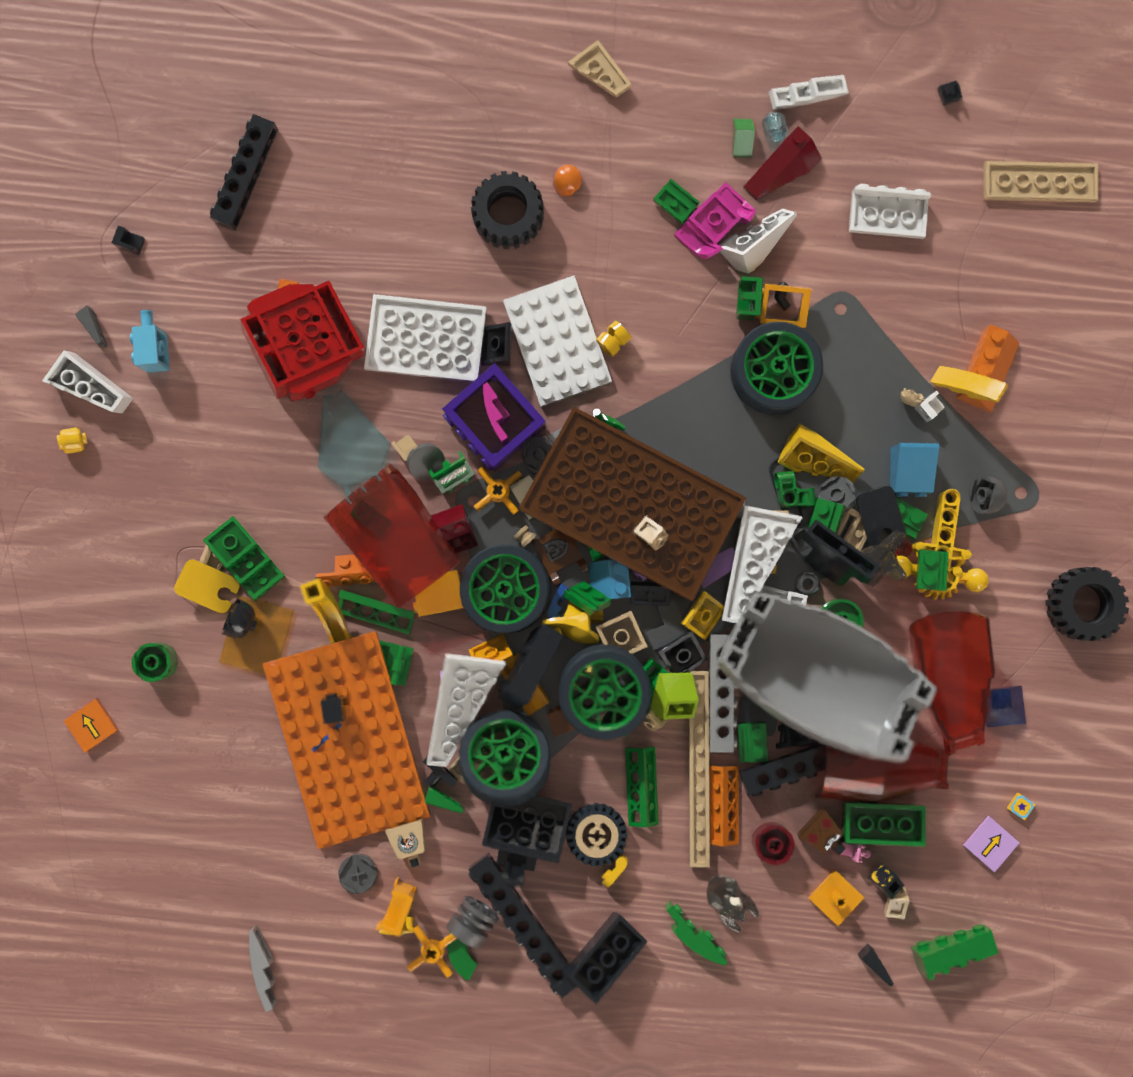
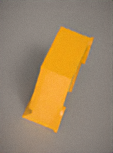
M397 877L387 913L383 920L379 921L375 931L380 929L400 936L417 887L399 881L400 877Z

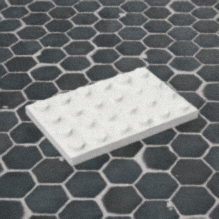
M575 276L503 300L540 407L612 383L599 343L596 342L597 337Z
M373 294L364 369L368 371L473 382L479 377L487 308L485 306Z

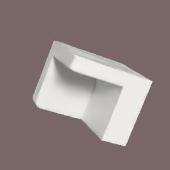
M938 391L932 393L920 405L915 407L926 422L935 418L944 409L943 404L936 397L939 394Z

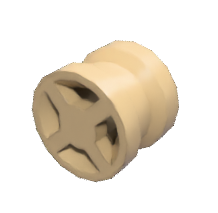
M525 525L515 534L513 539L519 541L522 548H526L537 535L531 533L529 527Z

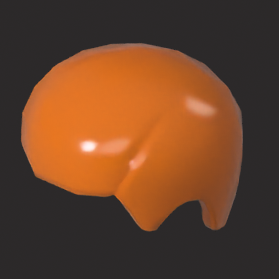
M573 165L560 167L555 172L553 178L555 191L564 196H571L576 192L580 185H582L583 177L580 170Z

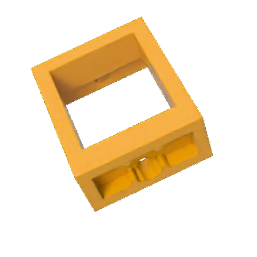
M764 283V288H762L761 316H756V318H759V322L762 324L787 322L800 328H806L812 289ZM769 290L801 293L797 321L766 318Z

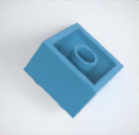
M614 560L588 563L590 585L610 599L631 597L629 570L626 566Z

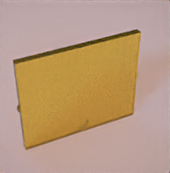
M238 595L237 599L245 601L253 607L255 611L254 620L257 621V625L253 632L249 631L242 638L226 636L219 662L243 668L246 671L250 670L265 674L263 663L281 658L294 610L269 604L267 601L257 600L255 602L251 598Z

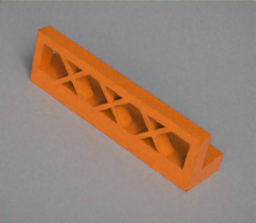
M709 766V842L711 845L725 847L739 844V766ZM728 771H732V778L730 781L728 779ZM731 791V792H732V798L729 800V799H728V794H729V792ZM730 810H731V811H732V817H731V819L729 820V815H728V814H729V812H730ZM730 830L732 831V840H729Z

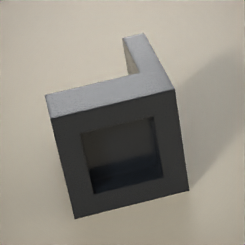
M118 225L112 244L118 249L140 255L145 238L131 233L125 227Z

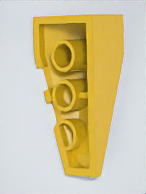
M800 423L788 437L778 459L779 464L794 472L800 473L805 471L813 476H818L819 474L829 476L830 478L834 476L845 477L852 483L864 472L863 467L815 431Z

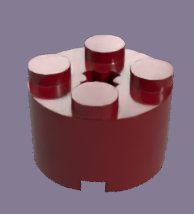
M777 822L764 823L752 834L753 849L765 863L778 866L786 863L792 857L795 842L791 833ZM772 840L775 841L776 846L774 847L771 846Z

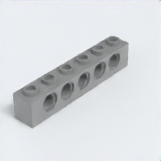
M730 634L708 635L710 752H734V747H737V736H734V728H737V717L734 716V708H737V697H734V689H737V686L728 676L723 679L719 678L718 672L721 668L717 665L719 659L718 652L723 649ZM724 687L728 691L727 696L720 698L718 691ZM721 707L727 708V715L725 717H719L718 710ZM726 727L727 734L720 737L718 735L719 728Z

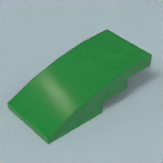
M234 516L203 539L204 543L255 602L285 578V575Z

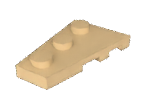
M598 40L568 61L570 67L615 98L631 88L632 84Z

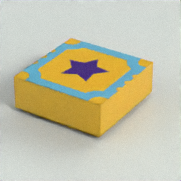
M1016 793L1007 809L1022 820H1026L1036 804L1020 793Z

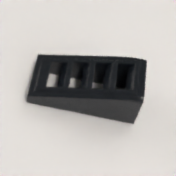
M866 944L858 953V956L886 984L892 986L894 983L875 950L869 944Z

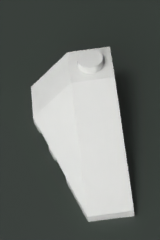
M781 209L762 220L763 223L754 227L752 225L748 226L746 232L740 235L735 233L719 245L723 248L720 252L736 270L749 274L765 260L797 216L796 212Z

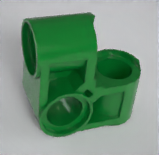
M794 471L775 472L774 483L777 492V502L783 509L815 507L814 487L808 489L797 488ZM785 495H789L791 497V504L785 501Z

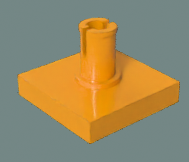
M504 634L468 649L471 657L505 661V665L515 661Z
M835 869L808 897L837 926L864 899Z

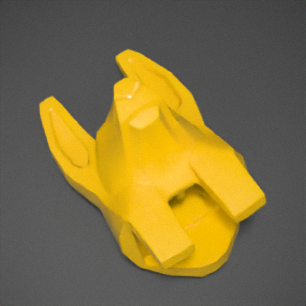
M569 601L568 608L563 617L542 620V624L549 627H557L552 629L574 642L598 644L599 634L591 631V623H603V610L595 611L593 615H589Z

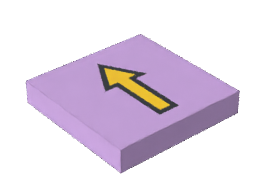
M987 816L963 846L995 872L1018 846L1019 842L991 817Z

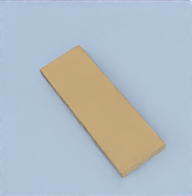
M985 161L983 163V200L1096 203L1098 201V164Z

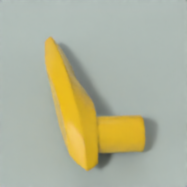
M406 917V924L403 926L400 934L414 933L412 931L414 928V917ZM383 930L379 931L380 934L393 935Z

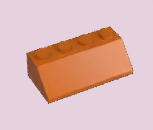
M990 324L982 331L967 371L1004 382L1019 342L1009 331ZM957 393L956 399L990 413L993 411L996 403L970 398L963 393Z

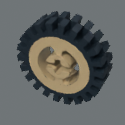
M598 803L586 804L585 807H580L577 812H574L568 822L566 830L568 847L571 853L576 856V859L581 860L583 864H591L593 867L595 865L601 867L606 863L611 864L612 860H617L619 858L618 855L623 853L624 846L626 847L627 831L625 823L620 814L611 806L608 807L603 803L602 805ZM594 823L588 829V838L593 844L589 846L583 840L582 834L588 824ZM604 823L610 828L611 835L605 845L599 846L605 841V830L601 826ZM598 830L601 835H598L596 839L592 834H595V831Z

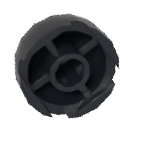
M236 599L233 603L235 608L229 611L222 629L224 631L221 633L230 638H242L249 631L253 632L257 625V621L254 620L255 611L253 607L245 601Z

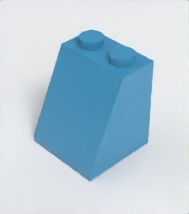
M899 443L890 448V487L893 488L896 497H908V494H915V497H927V494L934 492L939 444Z

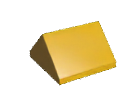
M702 591L680 624L706 640L723 615L724 606L707 592Z

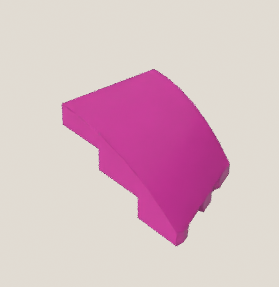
M485 383L483 385V396L486 411L504 447L509 443V439L500 426L511 417L490 385Z

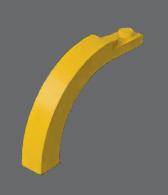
M316 579L301 584L300 588L305 603L311 606L318 615L330 642L334 643L352 638L343 613L325 582L321 579Z

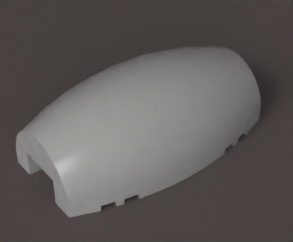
M755 593L744 608L717 662L721 670L750 699L776 719L796 731L845 752L898 763L906 761L914 743L908 738L921 710L930 706L936 692L935 686L919 670L916 671L907 663L908 660L892 651V647L858 625L818 607H810L800 604V601H789L782 599L780 596Z

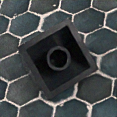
M506 322L484 327L481 364L493 365L495 363L497 366H511L512 324Z
M691 630L658 650L660 658L670 673H688L708 660Z

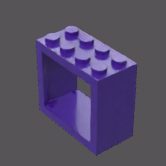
M495 363L442 408L445 413L442 416L451 427L454 425L457 427L455 431L463 441L468 440L470 442L468 446L476 456L480 454L482 456V463L489 470L492 468L494 471L521 450L529 439L537 436L546 428L544 418ZM491 380H496L531 420V424L497 454L495 452L491 454L457 415L458 409L480 391L485 383H489Z

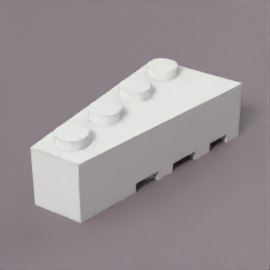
M65 350L42 380L47 384H51L115 413L123 414L133 400L129 394L76 353Z

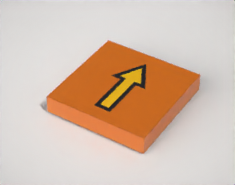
M98 698L64 720V723L84 753L119 731Z

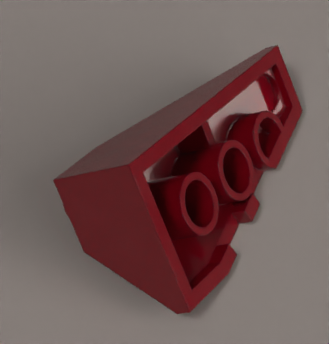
M797 126L743 188L758 200L777 188L792 182L794 179L808 174L822 159L813 139Z

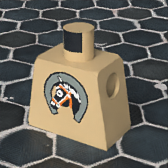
M424 819L394 828H387L385 832L397 858L403 859L407 857L410 868L421 865L419 854L427 849Z

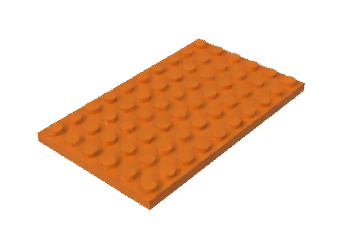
M377 630L263 663L317 849L431 816L428 804L425 803L426 797L394 688L391 684V678ZM329 693H337L338 696L343 695L346 719L340 722L342 726L339 729L334 728L339 722L323 724L321 700ZM328 734L329 738L313 752L312 748L318 746L321 740Z

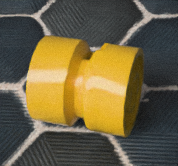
M614 321L607 328V333L603 332L596 338L599 346L611 357L620 351L621 345L625 346L632 339L629 332L617 321Z

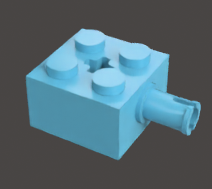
M142 310L140 311L141 326L132 327V333H130V342L133 345V352L131 353L132 362L147 373L170 371L167 333L153 325V311Z

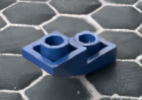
M563 584L560 585L551 601L547 619L557 618L563 614L560 612L562 608L556 604L558 601L562 603L565 599L563 597L564 590L568 588Z

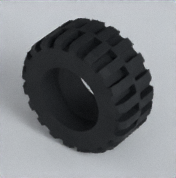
M501 171V175L498 176L494 173L490 175V180L485 178L481 181L482 186H477L475 189V196H472L471 200L473 222L479 235H482L487 243L492 242V245L497 248L501 245L503 249H509V246H514V249L520 248L521 243H524V245L530 243V238L534 239L538 235L537 231L541 230L542 220L544 219L542 195L540 190H537L536 184L533 181L529 182L528 177L525 175L519 177L518 172L512 171V174H507V171ZM502 197H515L524 203L526 208L525 215L517 223L502 225L492 219L490 208L496 200Z
M1098 567L1074 568L1068 570V572H1063L1058 576L1059 579H1055L1051 583L1053 589H1048L1047 595L1050 597L1049 600H1045V606H1049V611L1046 612L1048 617L1053 618L1051 624L1054 627H1059L1058 632L1062 635H1067L1068 638L1080 641H1099L1111 637V633H1117L1120 630L1118 625L1125 623L1126 618H1124V614L1129 612V608H1126V602H1129L1128 596L1125 597L1124 592H1126L1124 586L1119 585L1120 580L1117 577H1111V572ZM1082 586L1091 587L1100 599L1099 613L1091 622L1082 621L1074 611L1073 599L1076 592Z

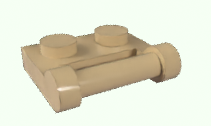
M851 508L843 514L837 535H841L849 516L854 517L843 539L861 551L867 537L859 512Z

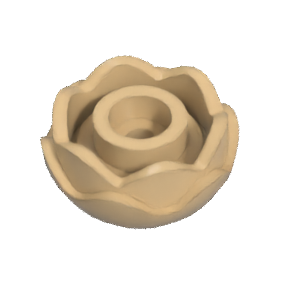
M904 388L903 392L901 391V400L907 405L917 407L924 401V396L920 393H915L912 389L907 390Z

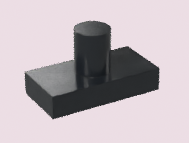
M427 757L423 761L432 770V773L425 780V783L431 788H434L441 779L451 787L458 781L448 768L427 765Z

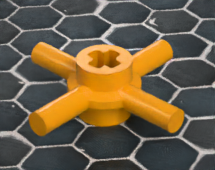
M482 466L477 472L488 484L487 495L474 505L475 509L479 512L491 501L503 502L508 510L515 515L519 510L508 497L510 493L509 487L523 475L517 470L505 481L501 479L494 480ZM497 486H498V488L502 487V489H501L502 494H501V495H498V494L494 495V493H495L494 488H495V487H497Z
M419 925L414 927L412 931L423 945L421 947V955L407 965L408 970L412 972L426 961L431 964L436 963L446 978L450 977L453 972L443 960L444 948L457 938L450 933L441 941L429 940Z

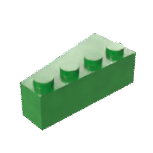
M980 924L973 926L971 930L955 931L954 935H941L935 937L933 941L917 942L916 946L911 947L917 969L930 981L935 979L934 974L936 973L945 975L950 973V968L952 967L963 968L968 966L969 960L978 962L998 954L992 930Z

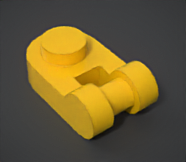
M619 855L613 869L610 870L608 868L602 875V884L607 888L613 884L626 868L628 863L626 855Z

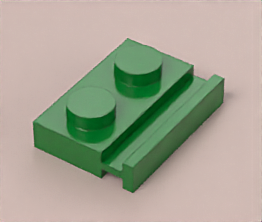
M671 178L653 199L654 203L681 225L700 203V201Z
M896 497L905 528V535L916 539V535L928 514Z
M817 498L809 527L817 519L838 534L846 506Z
M918 550L916 589L946 591L948 552Z
M585 581L570 587L569 591L564 590L563 597L589 615H593V612H599L611 605L609 597Z
M737 723L739 763L767 762L766 723Z

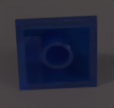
M1022 685L982 689L986 727L1026 724Z

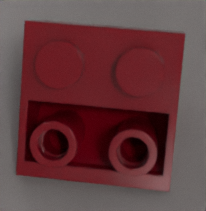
M463 504L427 517L429 532L442 558L478 545Z

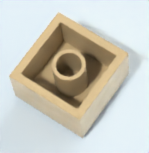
M632 611L596 626L600 638L605 645L623 648L631 654L648 647Z

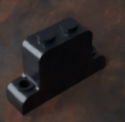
M815 519L803 535L804 541L812 547L805 558L807 564L838 586H843L850 578H855L859 582L867 584L880 568L879 564L817 519Z

